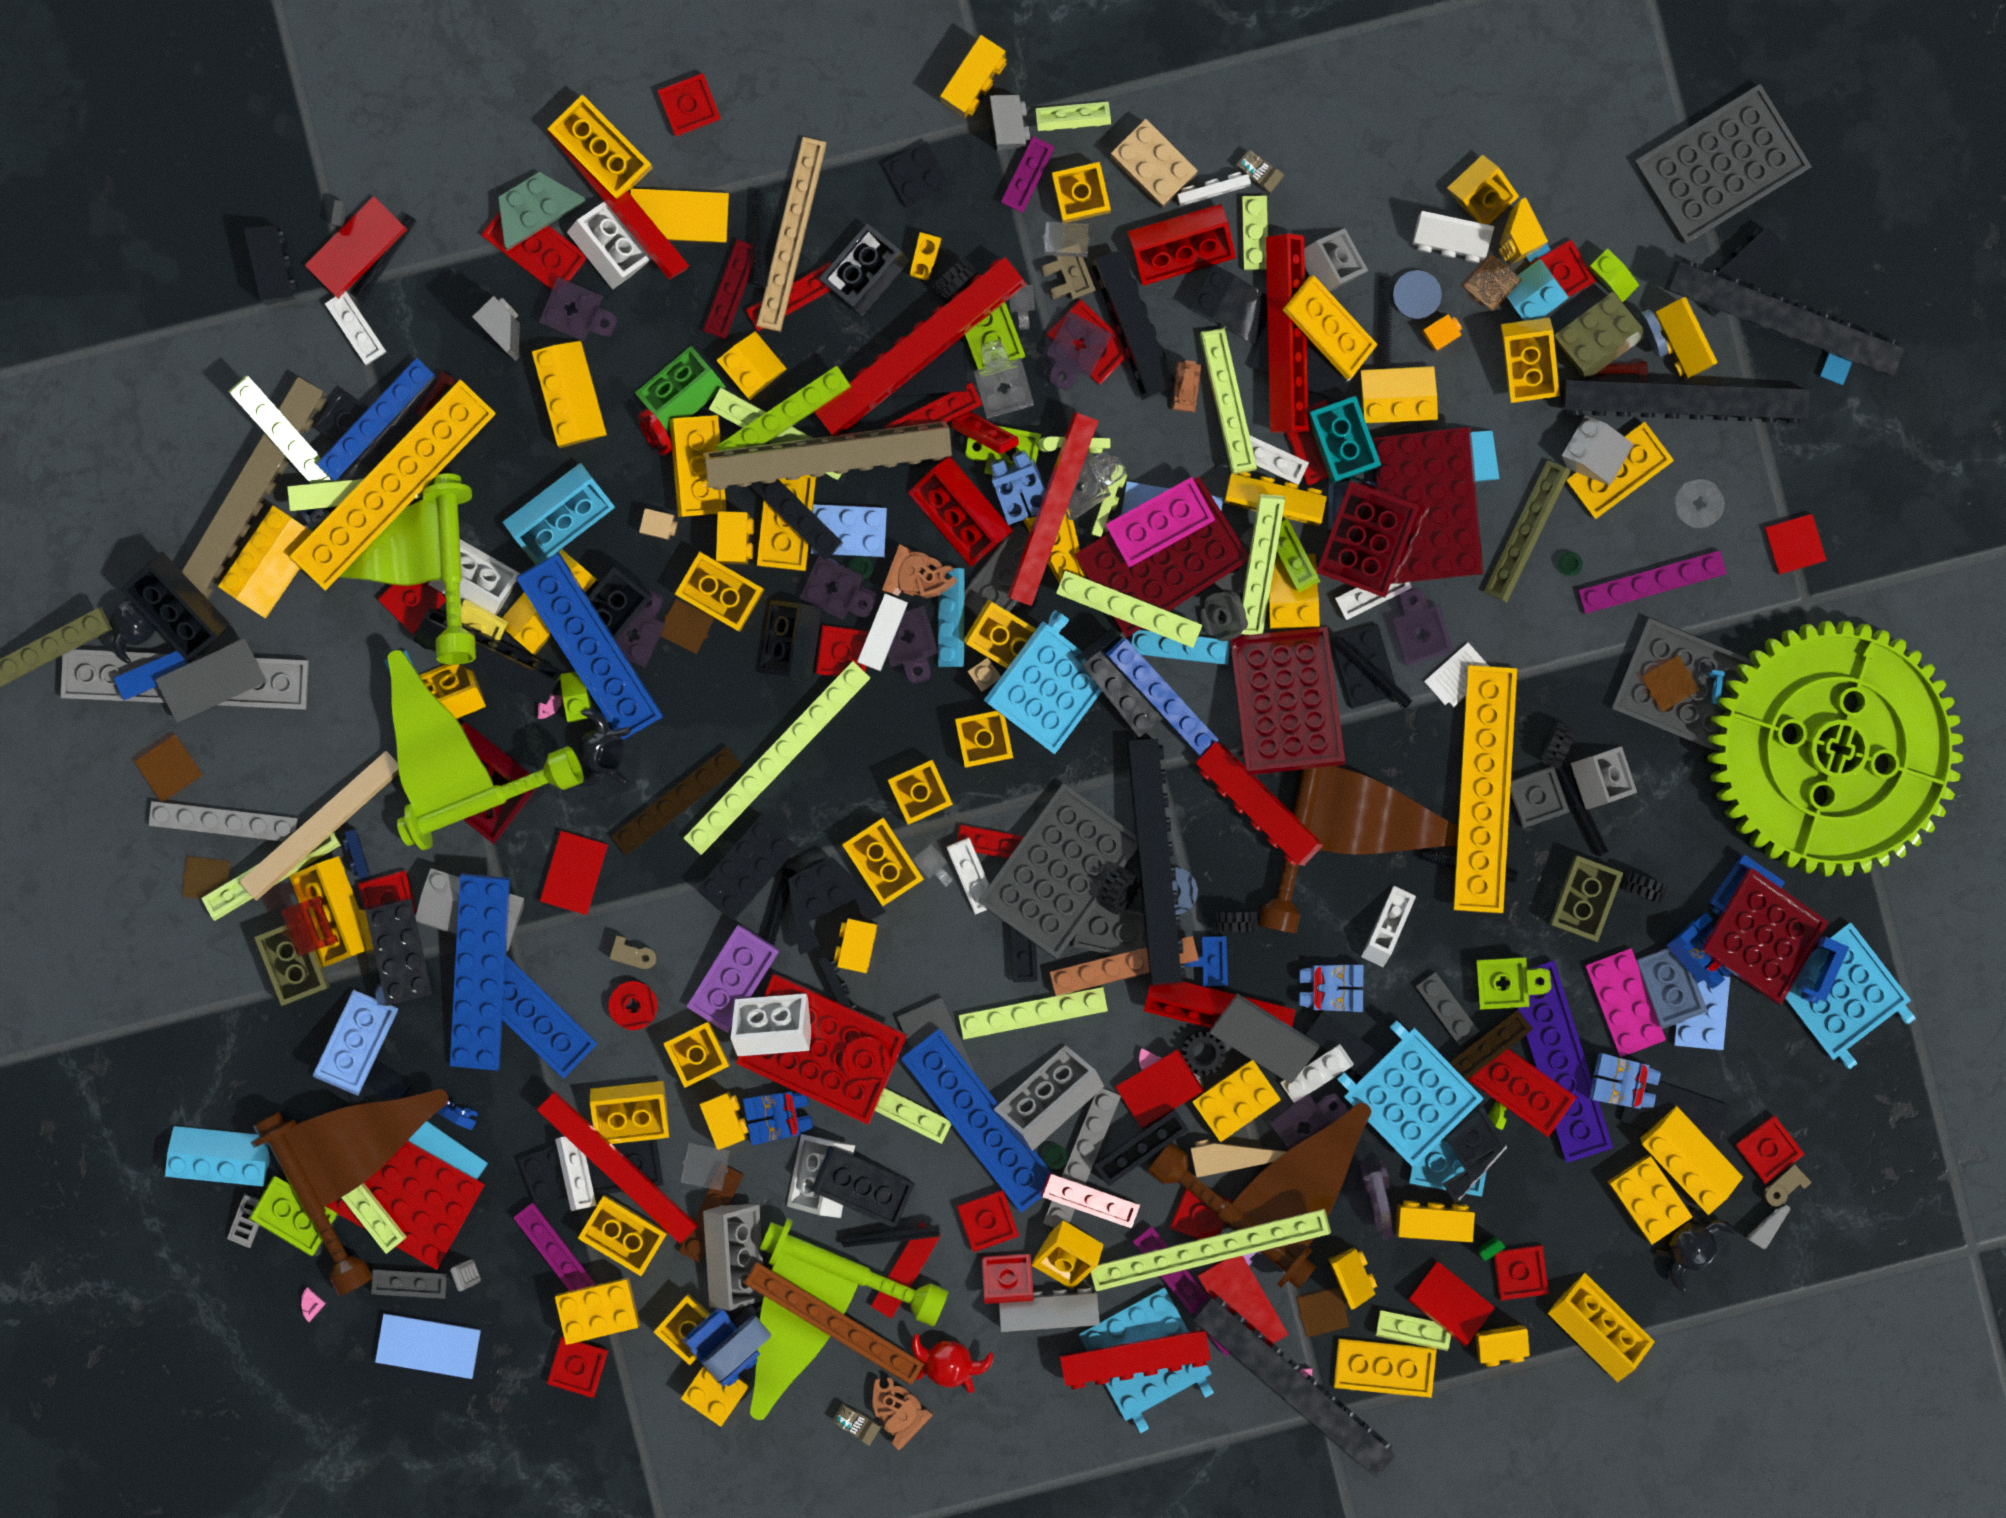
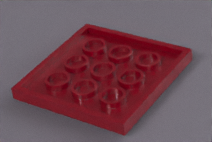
M1748 868L1702 947L1701 952L1771 1001L1780 1005L1786 998L1829 922L1753 868Z

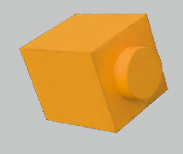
M1448 314L1424 329L1422 333L1433 351L1437 352L1459 338L1462 327L1455 317L1451 318Z

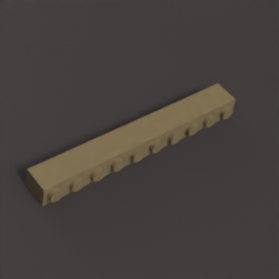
M298 377L278 410L296 431L302 435L303 432L307 433L314 423L312 417L316 410L320 412L327 401L324 398L326 393ZM265 433L182 571L207 599L211 597L214 591L211 587L215 580H220L226 571L224 565L228 558L233 559L239 549V546H237L238 541L241 537L245 538L251 529L249 523L253 516L258 517L264 507V504H262L263 499L266 495L270 496L277 485L274 481L278 474L282 475L289 465V462H287L288 458Z
M946 421L703 453L706 482L708 487L714 490L726 489L728 485L736 484L737 486L745 487L751 485L752 482L758 481L773 483L776 479L781 478L797 480L800 476L804 475L820 477L826 472L843 474L849 472V469L856 468L865 471L879 465L894 467L897 463L901 462L917 464L924 459L941 461L947 456H952L950 431Z

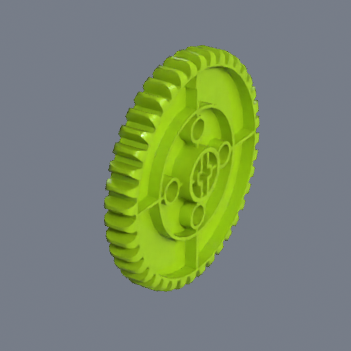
M1830 621L1820 622L1817 631L1813 625L1804 624L1800 627L1799 636L1793 630L1783 631V645L1776 639L1766 640L1765 649L1768 655L1761 651L1753 650L1749 656L1754 666L1739 664L1736 667L1738 675L1742 678L1741 682L1735 680L1726 681L1725 687L1732 693L1731 698H1720L1717 704L1725 710L1724 716H1712L1710 720L1713 725L1721 728L1720 734L1708 736L1709 743L1719 746V752L1708 755V762L1720 764L1721 770L1714 772L1710 778L1713 782L1725 784V787L1716 794L1717 799L1732 801V804L1725 811L1726 817H1742L1736 826V831L1741 834L1754 831L1749 843L1755 848L1767 844L1765 848V856L1767 858L1776 859L1782 854L1783 866L1792 868L1799 862L1800 870L1808 874L1812 873L1816 867L1822 876H1831L1835 871V867L1841 876H1850L1854 867L1860 873H1869L1872 861L1879 867L1889 865L1888 852L1896 858L1902 859L1905 857L1906 848L1903 843L1915 847L1921 845V837L1917 831L1932 833L1935 830L1933 822L1929 819L1931 815L1937 817L1945 816L1946 810L1939 804L1940 799L1952 800L1955 796L1954 792L1946 787L1947 781L1956 782L1960 780V774L1950 769L1951 764L1963 761L1962 754L1952 751L1953 745L1963 742L1962 735L1951 733V727L1960 723V717L1947 715L1946 710L1951 708L1955 701L1953 697L1939 696V693L1946 687V682L1944 680H1929L1934 674L1935 667L1933 664L1917 666L1922 654L1919 650H1911L1904 654L1906 649V641L1904 639H1894L1889 643L1888 631L1878 630L1872 635L1870 625L1860 624L1854 630L1850 621L1839 622L1836 630ZM1849 692L1854 693L1857 697V706L1852 712L1847 711L1843 704L1844 697ZM1790 723L1795 727L1797 733L1795 740L1788 744L1783 740L1782 730ZM1827 730L1826 737H1820ZM1832 743H1836L1835 746L1841 747L1839 754H1835V751L1830 750ZM1884 754L1889 763L1886 771L1880 774L1875 769L1874 764L1877 756ZM1845 760H1850L1849 764L1844 767ZM1822 785L1827 790L1828 795L1825 803L1817 805L1814 801L1813 793L1818 786Z

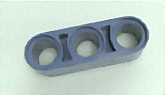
M754 1315L703 1359L702 1364L719 1382L771 1337V1333Z

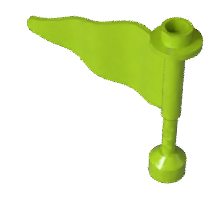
M439 474L432 480V485L423 490V500L407 506L339 577L402 586L442 580L445 584L447 629L435 640L436 660L442 664L459 665L476 659L475 637L462 628L460 599L462 572L458 505L472 498V489L461 483L459 475Z
M395 650L388 655L398 769L402 786L410 801V804L405 806V816L397 819V827L403 842L407 846L416 844L421 850L430 849L433 845L431 832L501 805L509 798L547 783L562 790L583 783V772L580 762L572 748L567 746L549 753L544 769L502 786H494L487 769L477 756L457 719L427 688L402 650Z
M787 1218L784 1226L773 1222L770 1223L760 1249L772 1254L768 1263L773 1265L772 1272L843 1315L858 1285L868 1286L911 1304L910 1307L915 1320L932 1327L935 1326L948 1296V1290L930 1283L918 1288L916 1291L873 1273L868 1267L789 1235L788 1232L793 1222L789 1218ZM765 1296L763 1297L760 1321L771 1333V1337L757 1349L760 1355L757 1357L758 1361L756 1362L754 1390L750 1407V1415L756 1420H764L788 1386L809 1365L830 1338L829 1335Z

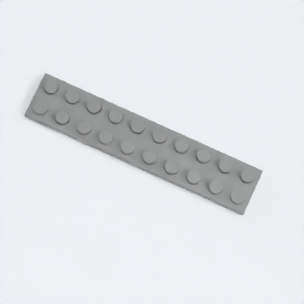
M72 650L64 654L62 658L61 698L124 701L114 677L168 654L126 652L131 662L125 663L113 651ZM195 655L188 663L202 657V655ZM256 658L266 678V682L217 704V706L307 710L309 661ZM159 686L125 700L167 703Z

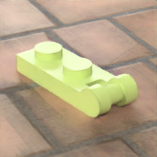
M1065 437L1042 438L1038 442V448L1042 452L1054 451L1056 448L1062 447ZM1092 438L1088 453H1103V449L1110 448V438Z

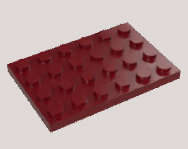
M1464 427L1373 438V444L1381 466L1376 468L1377 487L1420 506L1391 585L1483 575L1471 428Z
M1198 476L1194 479V482L1213 514L1214 522L1130 568L1110 532L1076 553L1075 557L1090 581L1169 612L1247 563L1249 555ZM1114 617L1126 638L1142 629V627Z
M1320 627L1246 635L1230 640L1246 774L1255 775L1345 765L1328 628Z

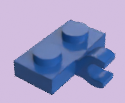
M1226 936L1201 937L1202 957H1198L1199 961L1186 963L1185 967H1202L1203 986H1228Z
M449 1100L444 1107L436 1112L451 1122L470 1130L473 1129L476 1123L470 1116L474 1115L477 1117L478 1115L476 1111L469 1107L462 1109L456 1106V1108H453L454 1103Z

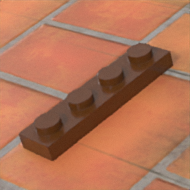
M721 1164L694 1220L698 1226L684 1240L679 1253L699 1263L702 1262L706 1254L703 1211L729 1205L744 1176L743 1173Z

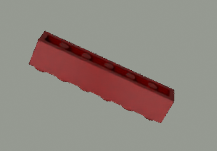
M1215 742L1196 762L1200 767V774L1207 780L1212 779L1217 784L1215 788L1224 797L1229 796L1234 801L1232 805L1241 814L1246 813L1251 818L1250 823L1258 831L1263 830L1268 835L1267 840L1275 848L1280 846L1286 852L1284 857L1292 865L1297 863L1304 866L1324 845L1255 775L1246 774V766L1224 744Z
M1183 981L1180 985L1151 987L1149 984L1143 1011L1211 1028L1236 994ZM1244 997L1292 1027L1295 1009Z
M1202 1329L1060 1355L1065 1386H1070L1071 1389H1079L1085 1387V1383L1095 1381V1385L1110 1383L1109 1378L1119 1377V1381L1133 1379V1374L1143 1372L1144 1376L1158 1374V1370L1167 1368L1168 1372L1182 1370V1365L1192 1364V1368L1207 1365L1206 1361L1211 1360L1206 1331Z

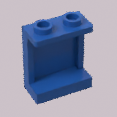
M1741 855L1709 904L1713 906L1712 911L1721 916L1748 868H1753L1780 888H1782L1785 882L1746 855Z
M1820 937L1816 944L1817 947L1828 951L1829 954L1813 990L1806 987H1798L1797 992L1802 993L1800 998L1811 1003L1818 1004V1001L1826 1002L1849 949L1848 946L1827 937Z
M717 1308L681 1341L702 1364L703 1359L737 1328L730 1321L726 1312L721 1308ZM756 1350L723 1380L719 1382L715 1378L714 1380L723 1387L725 1385H732L738 1380V1374L744 1368L748 1370L756 1364L760 1353Z

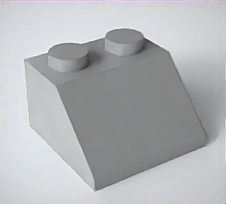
M1019 95L990 96L997 151L1026 147V140H1030L1029 126L1023 125L1022 116H1027L1025 101L1020 102Z
M1345 228L1319 239L1304 248L1305 268L1310 276L1314 275L1329 292L1368 271Z
M1585 415L1562 457L1569 470L1610 486L1632 449L1633 443L1608 424Z
M1622 746L1571 763L1586 810L1637 793Z

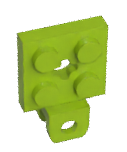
M1000 427L1018 437L1019 445L1015 447L1016 452L1025 450L1030 460L1034 459L1036 463L1039 449L1038 442L1041 434ZM971 438L967 439L965 456L972 460L986 462L984 474L993 476L991 463L1000 458H1004L1007 468L1016 466L1014 461L1009 460L1006 452L999 454ZM974 443L979 444L981 450L974 451L972 445Z
M1527 957L1477 960L1480 1010L1530 1007L1529 995L1545 994L1551 989L1550 971L1544 968L1527 969ZM1501 976H1505L1506 980L1510 981V985L1506 987V990H1502L1501 986L1496 984V981L1501 980ZM1536 978H1543L1544 985H1538Z

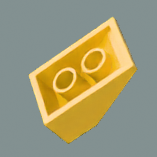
M1307 554L1316 572V554ZM1276 555L1268 599L1269 629L1319 627L1318 583L1299 593L1280 556Z
M1354 1247L1328 1258L1344 1299L1351 1310L1375 1295L1373 1288H1376L1377 1285L1372 1273L1367 1275L1364 1266L1367 1265V1261L1362 1251L1357 1252Z

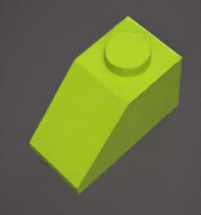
M1608 248L1588 267L1589 271L1611 293L1614 292L1622 303L1639 286L1627 267Z
M576 671L562 674L560 679L567 722L589 719L581 713L583 710H592L588 689Z

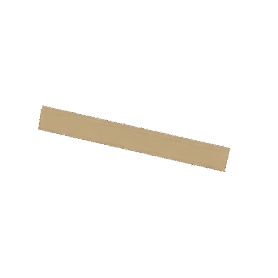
M802 137L757 327L778 332L782 330L827 142Z
M385 751L240 880L239 883L257 901L399 774L398 763Z

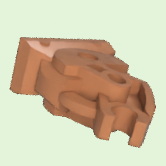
M1188 360L1185 362L1177 361L1171 410L1195 413L1201 364Z
M899 544L882 590L898 596L903 591V593L910 596L919 595L924 598H930L947 591L957 583V578L953 576L949 580L946 579V574L954 571L953 567H943L938 560L921 552H913ZM934 565L936 570L931 569L930 566Z
M892 1377L887 1378L889 1382L887 1388L880 1386L879 1378L875 1380L872 1407L876 1417H879L883 1422L884 1429L888 1433L890 1432L892 1435H895L892 1444L899 1451L934 1413L928 1408L922 1409L918 1398L909 1393L904 1387L894 1386ZM895 1393L902 1394L904 1398L895 1395Z

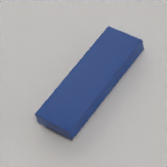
M175 651L114 677L122 699L125 701L158 687L155 680L157 677L188 662L178 651Z

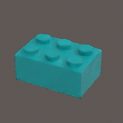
M1356 396L1317 409L1308 414V422L1331 484L1381 466Z

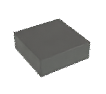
M334 200L331 221L333 227L342 228L344 226L347 205L343 201Z

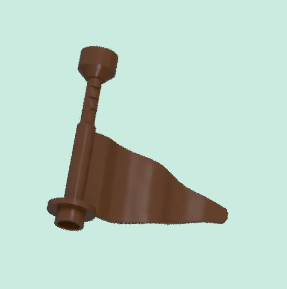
M1338 766L1302 769L1293 814L1324 844L1319 849L1320 851L1341 854H1377L1440 846H1457V825L1373 778L1339 768ZM1285 858L1277 899H1273L1262 906L1259 926L1297 934L1301 914L1294 903L1291 902L1299 866L1297 863L1292 865Z
M436 1089L395 1100L356 1104L316 1116L298 1124L295 1119L284 1122L280 1112H277L253 1125L259 1137L251 1141V1145L255 1148L266 1142L268 1143L306 1216L314 1223L335 1263L329 1280L338 1296L362 1286L370 1281L373 1276L363 1259L353 1256L348 1257L325 1214V1206L355 1190L385 1165L429 1118L448 1103L449 1096L445 1090Z
M1364 1102L1356 1104L1329 1126L1294 1146L1270 1164L1245 1188L1233 1203L1222 1199L1188 1171L1187 1153L1173 1142L1162 1151L1147 1172L1161 1184L1181 1183L1214 1210L1217 1217L1234 1231L1325 1209L1328 1218L1372 1110ZM1314 1238L1260 1251L1286 1272L1277 1284L1279 1287L1283 1288L1289 1281L1299 1289L1316 1269L1317 1266L1307 1259L1313 1251L1309 1245Z

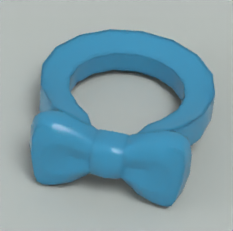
M1712 670L1709 673L1710 678H1715L1712 704H1718L1720 700L1722 682L1725 675L1724 671Z

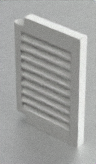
M1467 643L1424 682L1444 705L1449 702L1455 707L1466 697L1467 666L1489 667V665Z

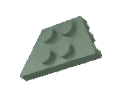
M540 172L499 196L498 203L504 237V249L506 251L510 250L585 203V198Z

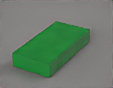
M1494 1237L1477 1248L1476 1252L1481 1259L1486 1261L1503 1250L1505 1246L1501 1240Z

